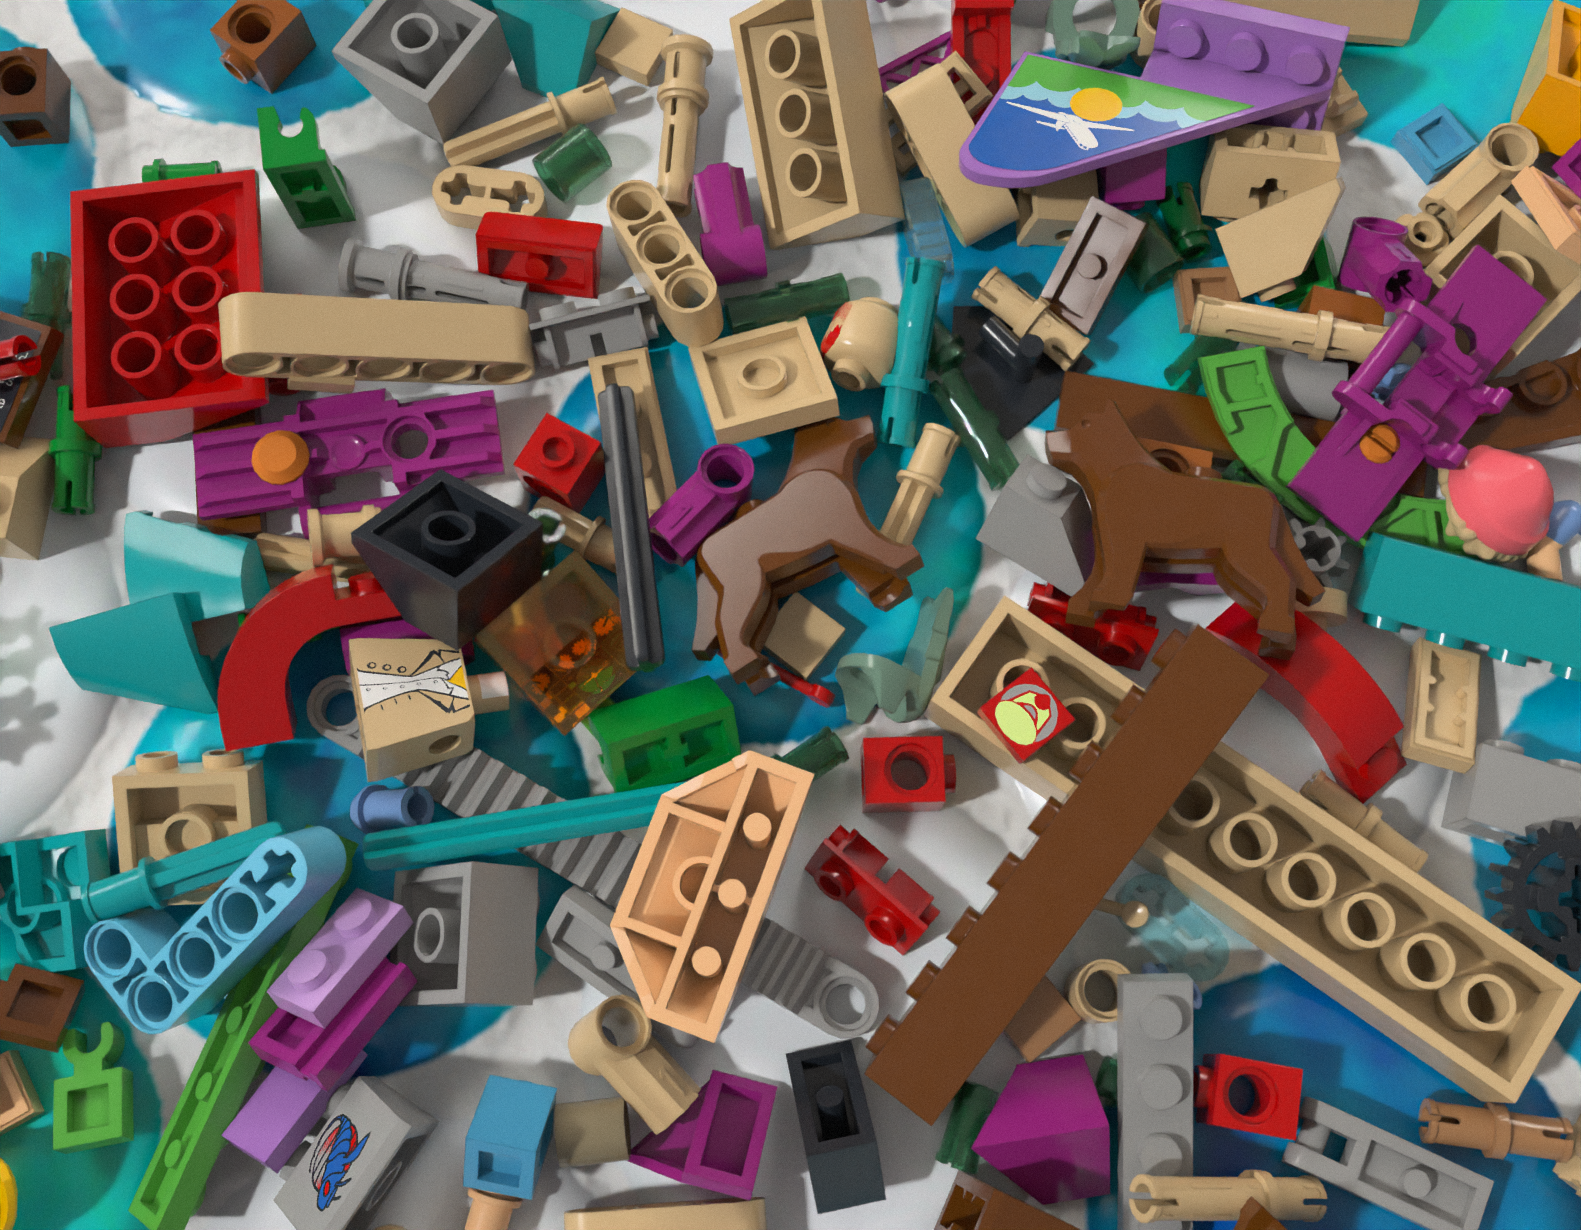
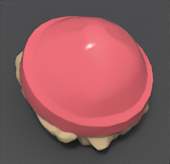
M1478 445L1468 450L1469 453L1456 469L1438 468V482L1441 487V494L1446 498V511L1449 518L1445 533L1448 536L1459 537L1460 540L1464 541L1462 548L1466 554L1477 555L1485 562L1513 563L1516 560L1525 558L1528 552L1549 531V518L1554 505V491L1544 466L1538 460L1507 450L1496 449L1488 445Z

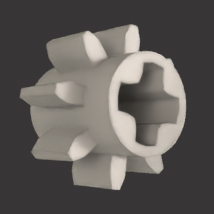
M1321 517L1312 526L1305 528L1295 518L1290 520L1288 525L1302 556L1310 554L1313 558L1305 560L1308 567L1323 587L1332 588L1330 576L1340 577L1350 567L1348 562L1340 559L1341 546L1347 541V538L1345 536L1336 537L1332 531L1325 528V519Z

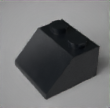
M441 469L351 532L353 546L405 622L457 651L541 582L543 523Z

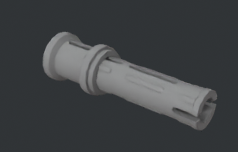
M352 237L346 240L340 256L338 283L341 291L353 293L356 288L389 294L390 299L411 300L414 297L437 302L514 306L525 311L527 308L529 297L528 282L507 280L468 270L420 261L417 254H413L412 250L400 248L394 253L365 247L362 240Z

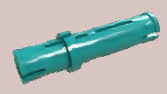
M916 257L906 258V271L898 312L897 348L891 374L886 373L880 384V387L886 389L878 436H876L877 443L913 449L916 444L915 436L922 395H928L931 382L926 381L925 377L943 271H945L946 267L944 262L920 257V262H918Z

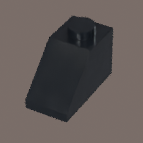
M848 1040L787 1053V1064L817 1214L886 1200L877 1139L852 1041Z

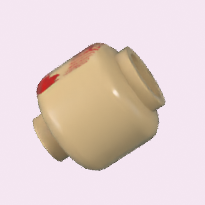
M865 297L845 302L835 312L821 342L820 355L825 368L831 373L832 379L839 386L850 391L880 388L883 376L886 373L891 374L897 348L899 311L887 301L875 297Z

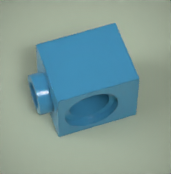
M489 1075L465 1139L464 1187L532 1200L553 1136L557 1088L525 1080Z

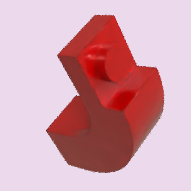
M334 564L318 566L285 580L266 594L249 612L235 635L220 674L218 715L225 751L294 739L298 722L290 688L289 666L295 654L308 640L333 627L401 616L372 572L349 577V586L338 588Z
M1234 602L1205 629L1269 674V677L1260 689L1279 701L1298 719L1319 747L1337 784L1364 804L1407 765L1405 758L1401 756V750L1394 738L1404 728V725L1391 702L1370 674L1337 640L1296 609L1294 611L1297 633L1296 646L1290 660L1258 656V647L1263 637L1262 634L1257 633L1258 620Z

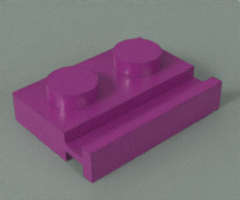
M385 956L325 1029L278 1007L248 1044L260 1059L305 1081L310 1079L316 1082L321 1089L329 1092L417 983V979L406 964L401 962L398 965L393 964Z

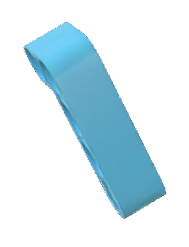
M321 826L309 827L269 838L254 850L182 927L164 909L156 910L153 907H145L128 914L99 921L90 928L85 937V960L93 974L126 1017L142 1032L147 1034L163 1033L201 1017L211 1011L339 880L345 870V847L338 835L332 830ZM292 872L294 877L289 876L287 873Z

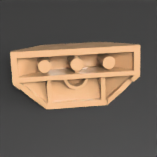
M748 750L733 758L732 761L707 771L661 795L610 923L611 930L636 988L646 1017L715 1043L744 975L788 857L814 779L813 773Z

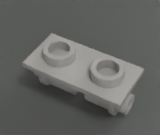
M627 287L598 295L599 307L577 312L575 303L572 301L540 309L541 321L531 323L529 327L532 332L544 330L546 340L535 343L541 367L553 364L556 370L562 366L595 357L590 336L602 333L607 354L649 346L648 340L659 337L654 315L641 316L639 305L650 302L649 294L636 297L634 288Z

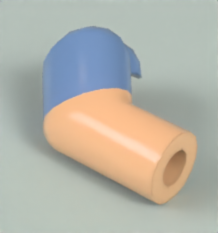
M1573 500L1554 503L1549 518V531L1526 556L1528 573L1563 582L1559 550L1577 533L1581 535V505Z

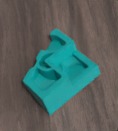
M147 510L126 514L124 525V564L130 604L171 592L183 593L192 623L253 608L271 591L256 540L235 534L221 536L212 533L207 527L195 523L184 522L178 524L153 517V512Z
M167 593L49 627L51 637L62 663L82 690L204 714L218 713V684L210 655L199 654L183 593Z
M106 829L0 843V884L5 892V896L0 899V917L3 923L8 925L15 935L16 951L24 966L49 972L89 967L85 960L84 942L88 931L94 924L89 921L85 914L80 890L83 884L97 882L110 877Z

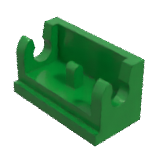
M275 107L257 108L263 170L296 228L304 229L356 221L355 209L347 195L345 179L341 171L335 165H332L326 150L322 149L318 124L311 111L305 107L301 108L300 120L303 123L301 132L296 136L286 137L281 134L283 125Z
M709 675L587 712L590 729L602 750V754L597 755L598 761L615 793L676 783L710 771L732 761L733 758L741 754L734 706Z

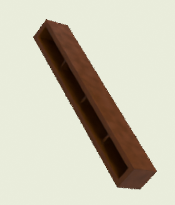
M1199 624L1193 625L1186 635L1175 628L1166 638L1150 661L1159 667L1160 670L1147 688L1143 691L1133 684L1109 716L1110 719L1118 724V727L1103 747L1093 740L1086 746L1068 771V774L1077 780L1062 802L1053 796L1046 800L1027 827L1030 832L1036 835L1034 840L1021 857H1018L1012 851L1006 854L986 882L988 886L995 890L980 912L970 905L966 908L945 938L955 945L939 967L931 960L925 963L905 991L908 996L914 999L910 1007L899 1021L888 1014L865 1045V1048L874 1055L864 1074L930 1126L934 1124L1269 677L1268 673Z

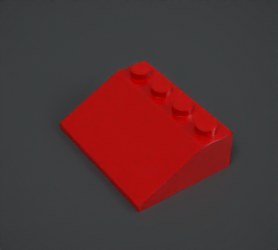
M250 169L70 191L74 422L103 447L114 448L168 441L270 403L268 377L238 376L227 372L223 368L218 307L221 299L231 294L240 292L264 293L260 188L257 171Z

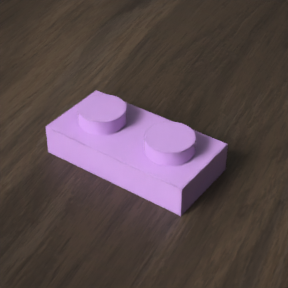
M356 888L269 987L267 993L279 1008L325 1029L414 922L404 906Z

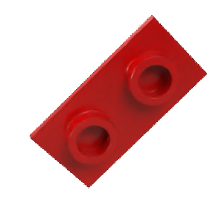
M1048 582L1045 585L1033 583L1027 606H1029L1027 611L1103 662L1113 666H1123L1137 671L1141 670L1159 632V629L1155 628L1157 617L1146 614V607H1137L1129 604L1124 611L1108 609L1094 628L1068 624L1065 622L1068 602L1071 596Z
M839 825L828 839L825 838L804 870L814 877L816 885L826 896L835 901L842 902L864 921L867 930L876 940L882 944L892 946L904 956L941 912L931 903L935 897L925 891L900 868L885 884L876 874L887 863L889 858L864 838L855 828L849 832L842 825Z

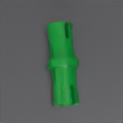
M63 385L56 388V396L58 397L56 439L49 441L48 454L51 458L55 459L54 496L51 510L59 514L76 516L75 508H80L81 515H90L95 513V462L102 459V445L74 422L71 386Z

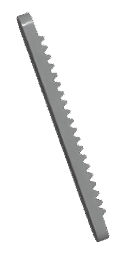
M332 675L321 680L311 690L307 700V716L311 725L320 734L364 760L357 716L351 723L344 726L332 725L326 717L327 705L334 696L347 692L353 694L350 676ZM473 747L467 754L392 776L409 787H424L429 791L434 802L461 818L567 801L476 747ZM617 831L514 849L616 909L642 844ZM764 918L740 983L828 1035L846 1039L855 1038L867 1032L875 1023L880 1009L879 995L873 983L862 973L832 957L819 947L808 943L802 937L786 930L773 920ZM839 985L855 987L864 998L865 1009L863 1015L853 1024L843 1025L835 1022L826 1010V999L829 992Z

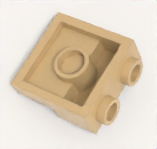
M243 749L207 751L202 753L203 762L178 763V754L175 751L143 753L135 756L136 765H131L112 776L120 873L138 867L139 860L144 857L150 856L155 860H159L267 823L263 760L244 761ZM226 880L171 898L168 905L204 904Z

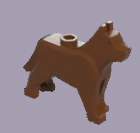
M1110 399L1106 401L1104 413L1088 412L1070 430H1046L1044 444L1048 463L1072 475L1083 487L1091 505L1093 519V569L1083 587L1069 599L1065 623L1094 628L1108 609L1124 611L1132 603L1140 572H1212L1217 584L1226 595L1258 620L1257 633L1263 635L1258 647V656L1290 660L1295 652L1297 637L1294 618L1295 600L1310 607L1321 601L1325 589L1312 573L1297 547L1283 508L1273 492L1257 484L1224 480L1221 473L1207 467H1192L1185 470L1184 473L1170 471L1156 460L1139 442L1116 402Z
M869 415L849 421L832 417L795 427L792 459L778 492L765 501L754 499L743 504L735 512L733 521L710 534L697 549L695 561L698 595L697 622L691 650L698 661H711L721 648L724 664L737 685L745 681L754 696L781 680L768 657L761 654V650L777 618L778 599L810 587L840 571L866 596L874 607L884 612H888L913 596L911 585L906 578L924 567L920 553L913 544L907 546L895 542L880 533L866 515L858 494V475L862 463L866 461L878 445L876 433Z

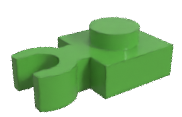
M111 1022L101 1024V1042L94 1051L87 1053L86 1048L87 1034L77 1029H69L62 1046L63 1053L66 1059L74 1064V1076L54 1080L53 1150L69 1154L134 1141L133 1072L124 1067L114 1068V1064L124 1050L125 1037L122 1029Z

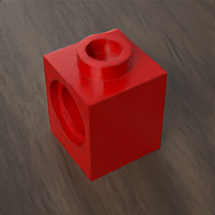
M548 413L545 414L513 464L525 491L538 498L542 496L549 497L579 514L606 473L604 451L601 442Z
M943 736L863 738L860 748L862 813L940 811L946 802L945 794L956 792L954 754H943ZM902 760L916 762L925 773V785L916 790H906L899 787L892 779L891 767Z
M1203 1054L1202 1066L1196 1065L1193 1069V1107L1197 1108L1196 1122L1296 1141L1303 1069L1226 1054ZM1240 1075L1250 1081L1255 1092L1252 1107L1242 1115L1234 1110L1228 1097L1232 1081Z

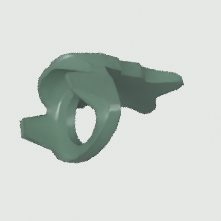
M1052 0L1045 16V32L1053 34L1056 48L1055 56L1058 59L1109 70L1124 64L1127 54L1138 49L1141 38L1133 36L1140 13L1138 0H1111L1116 9V22L1109 35L1087 30L1078 32L1073 23V10L1078 0Z
M944 588L935 600L931 597L923 599L917 626L908 644L902 666L887 658L867 653H853L845 655L839 660L835 677L843 690L847 720L860 725L864 724L875 704H878V707L884 711L885 715L896 723H909L917 720L924 714L931 699L934 686L941 679L948 641L949 620L954 602L953 589Z

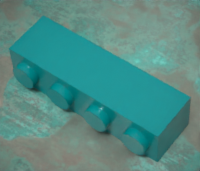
M1369 531L1348 596V603L1365 612L1362 619L1363 623L1396 633L1401 632L1403 623L1425 628L1427 630L1424 639L1459 650H1463L1466 640L1489 646L1487 656L1517 666L1526 667L1529 657L1552 663L1550 673L1581 683V586Z

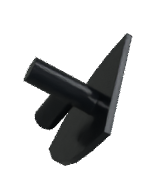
M954 306L951 344L958 376L968 398L1000 435L1009 441L1060 395L1062 378L1065 371L1043 353L1044 343L1039 336L1027 334L1019 340L1012 333L1013 328L985 306ZM1083 353L1068 371L1084 374L1094 363Z

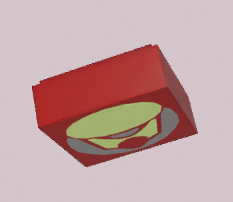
M1032 667L987 701L977 711L978 715L1019 764H1022L1075 720Z

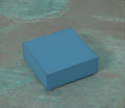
M1443 103L1398 130L1390 141L1426 185L1455 168L1479 146Z

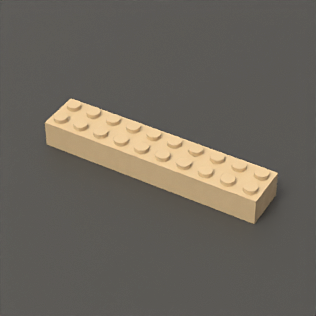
M1004 595L931 698L924 716L1043 799L1047 800L1050 796H1053L1062 802L1077 782L1075 778L1068 774L1074 762L1091 740L1103 747L1118 727V724L1110 719L1109 716L1130 687L1134 684L1143 691L1145 689ZM1032 667L1075 720L1022 764H1019L978 715L977 711L982 705ZM1222 741L1218 743L1132 858L1134 862L1481 1102H1517L1581 991V983Z

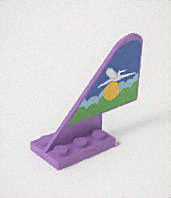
M1162 0L1154 48L1141 77L1025 51L962 145L959 152V169L967 179L978 184L1001 188H1025L1052 183L1243 124L1321 131L1350 27L1224 0Z

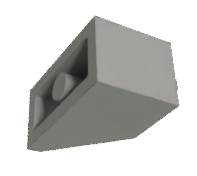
M1027 454L1004 485L976 539L1071 597L1083 587L1094 565L1093 519L1083 487L1065 477L1056 467L1042 463Z

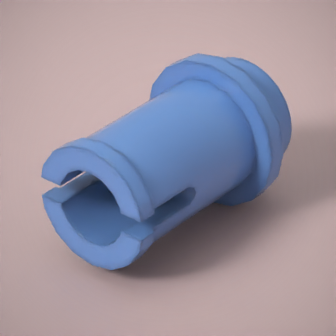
M369 785L364 787L354 797L350 806V817L353 824L366 835L368 833L429 824L434 814L433 798L429 791L422 786L389 789L385 785Z

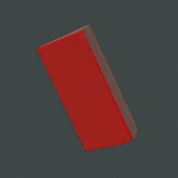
M492 211L486 212L483 215L475 234L478 273L507 280L528 282L529 292L590 299L598 298L603 248V226L601 224Z

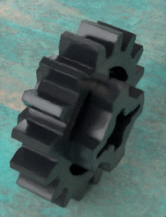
M1552 820L1550 834L1544 827L1528 825L1525 827L1528 844L1523 845L1519 842L1506 840L1502 845L1511 856L1507 865L1490 863L1488 869L1501 877L1502 881L1501 887L1485 890V897L1500 902L1503 906V909L1495 913L1490 920L1493 925L1502 929H1514L1509 936L1552 964L1556 959L1558 966L1569 971H1579L1581 964V825L1575 830L1573 822ZM1572 886V896L1561 898L1559 903V892L1570 891ZM1528 909H1533L1541 916V928L1548 931V936L1544 935L1533 924L1527 913Z

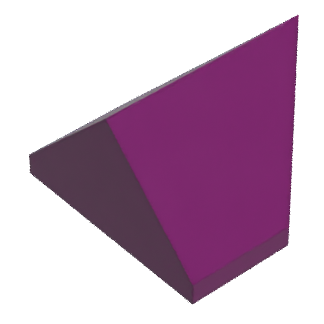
M1083 1054L1016 1064L1015 1070L971 1147L974 1152L1042 1205L1110 1194L1109 1123Z
M712 1070L710 1080L701 1087L698 1093L699 1096L689 1108L664 1131L657 1135L651 1131L631 1149V1159L627 1161L681 1183L751 1200L778 1086Z

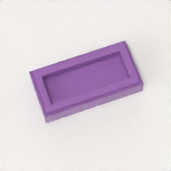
M362 1050L329 1092L321 1089L316 1082L310 1079L305 1081L275 1066L223 1132L222 1136L236 1148L278 1174L326 1111L327 1102L339 1086L349 1081L368 1055Z

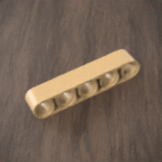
M262 292L235 293L222 298L218 303L223 368L227 372L238 376L268 378L313 377V371L320 372V378H355V380L512 385L529 380L535 375L529 314L519 307Z

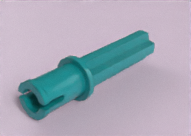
M273 820L159 860H155L150 856L144 857L139 860L138 867L97 882L83 884L80 890L83 909L89 921L94 925L99 921L128 914L148 906H152L156 910L163 909L168 905L171 898L228 879L260 844L269 838L284 835L287 832L281 822Z

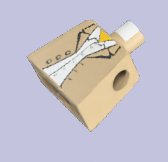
M349 639L350 677L368 782L383 780L467 754L473 749L474 715L509 710V692L504 671L467 676L461 649L457 651L437 639Z

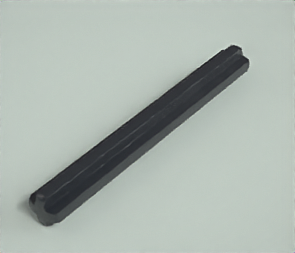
M611 383L606 385V390L598 394V405L626 665L631 671L648 673L656 671L657 667L665 663L666 658L635 396L630 386H619L617 383Z

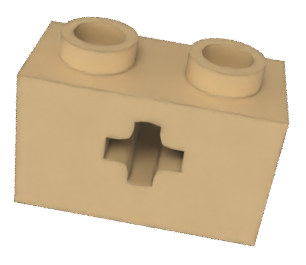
M1243 124L1210 134L1199 182L1201 215L1213 216L1223 222H1233L1336 179L1341 161L1335 132Z

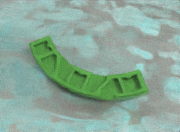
M1265 346L1199 357L1198 363L1204 389L1216 421L1230 447L1248 472L1261 486L1273 492L1278 502L1298 518L1310 525H1313L1320 517L1324 518L1286 488L1316 448L1300 432L1282 401L1269 368ZM1396 493L1357 542L1324 518L1325 528L1332 531L1336 537L1345 536L1347 543L1361 549L1365 547L1369 531H1374L1481 560L1477 555L1465 553L1462 548L1464 541L1460 540L1459 537L1446 535L1445 529L1449 521L1446 511V498H1425Z

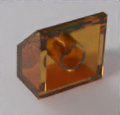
M576 550L484 628L474 639V643L500 671H504L509 682L563 736L570 732L637 672L631 671L626 665L619 598Z

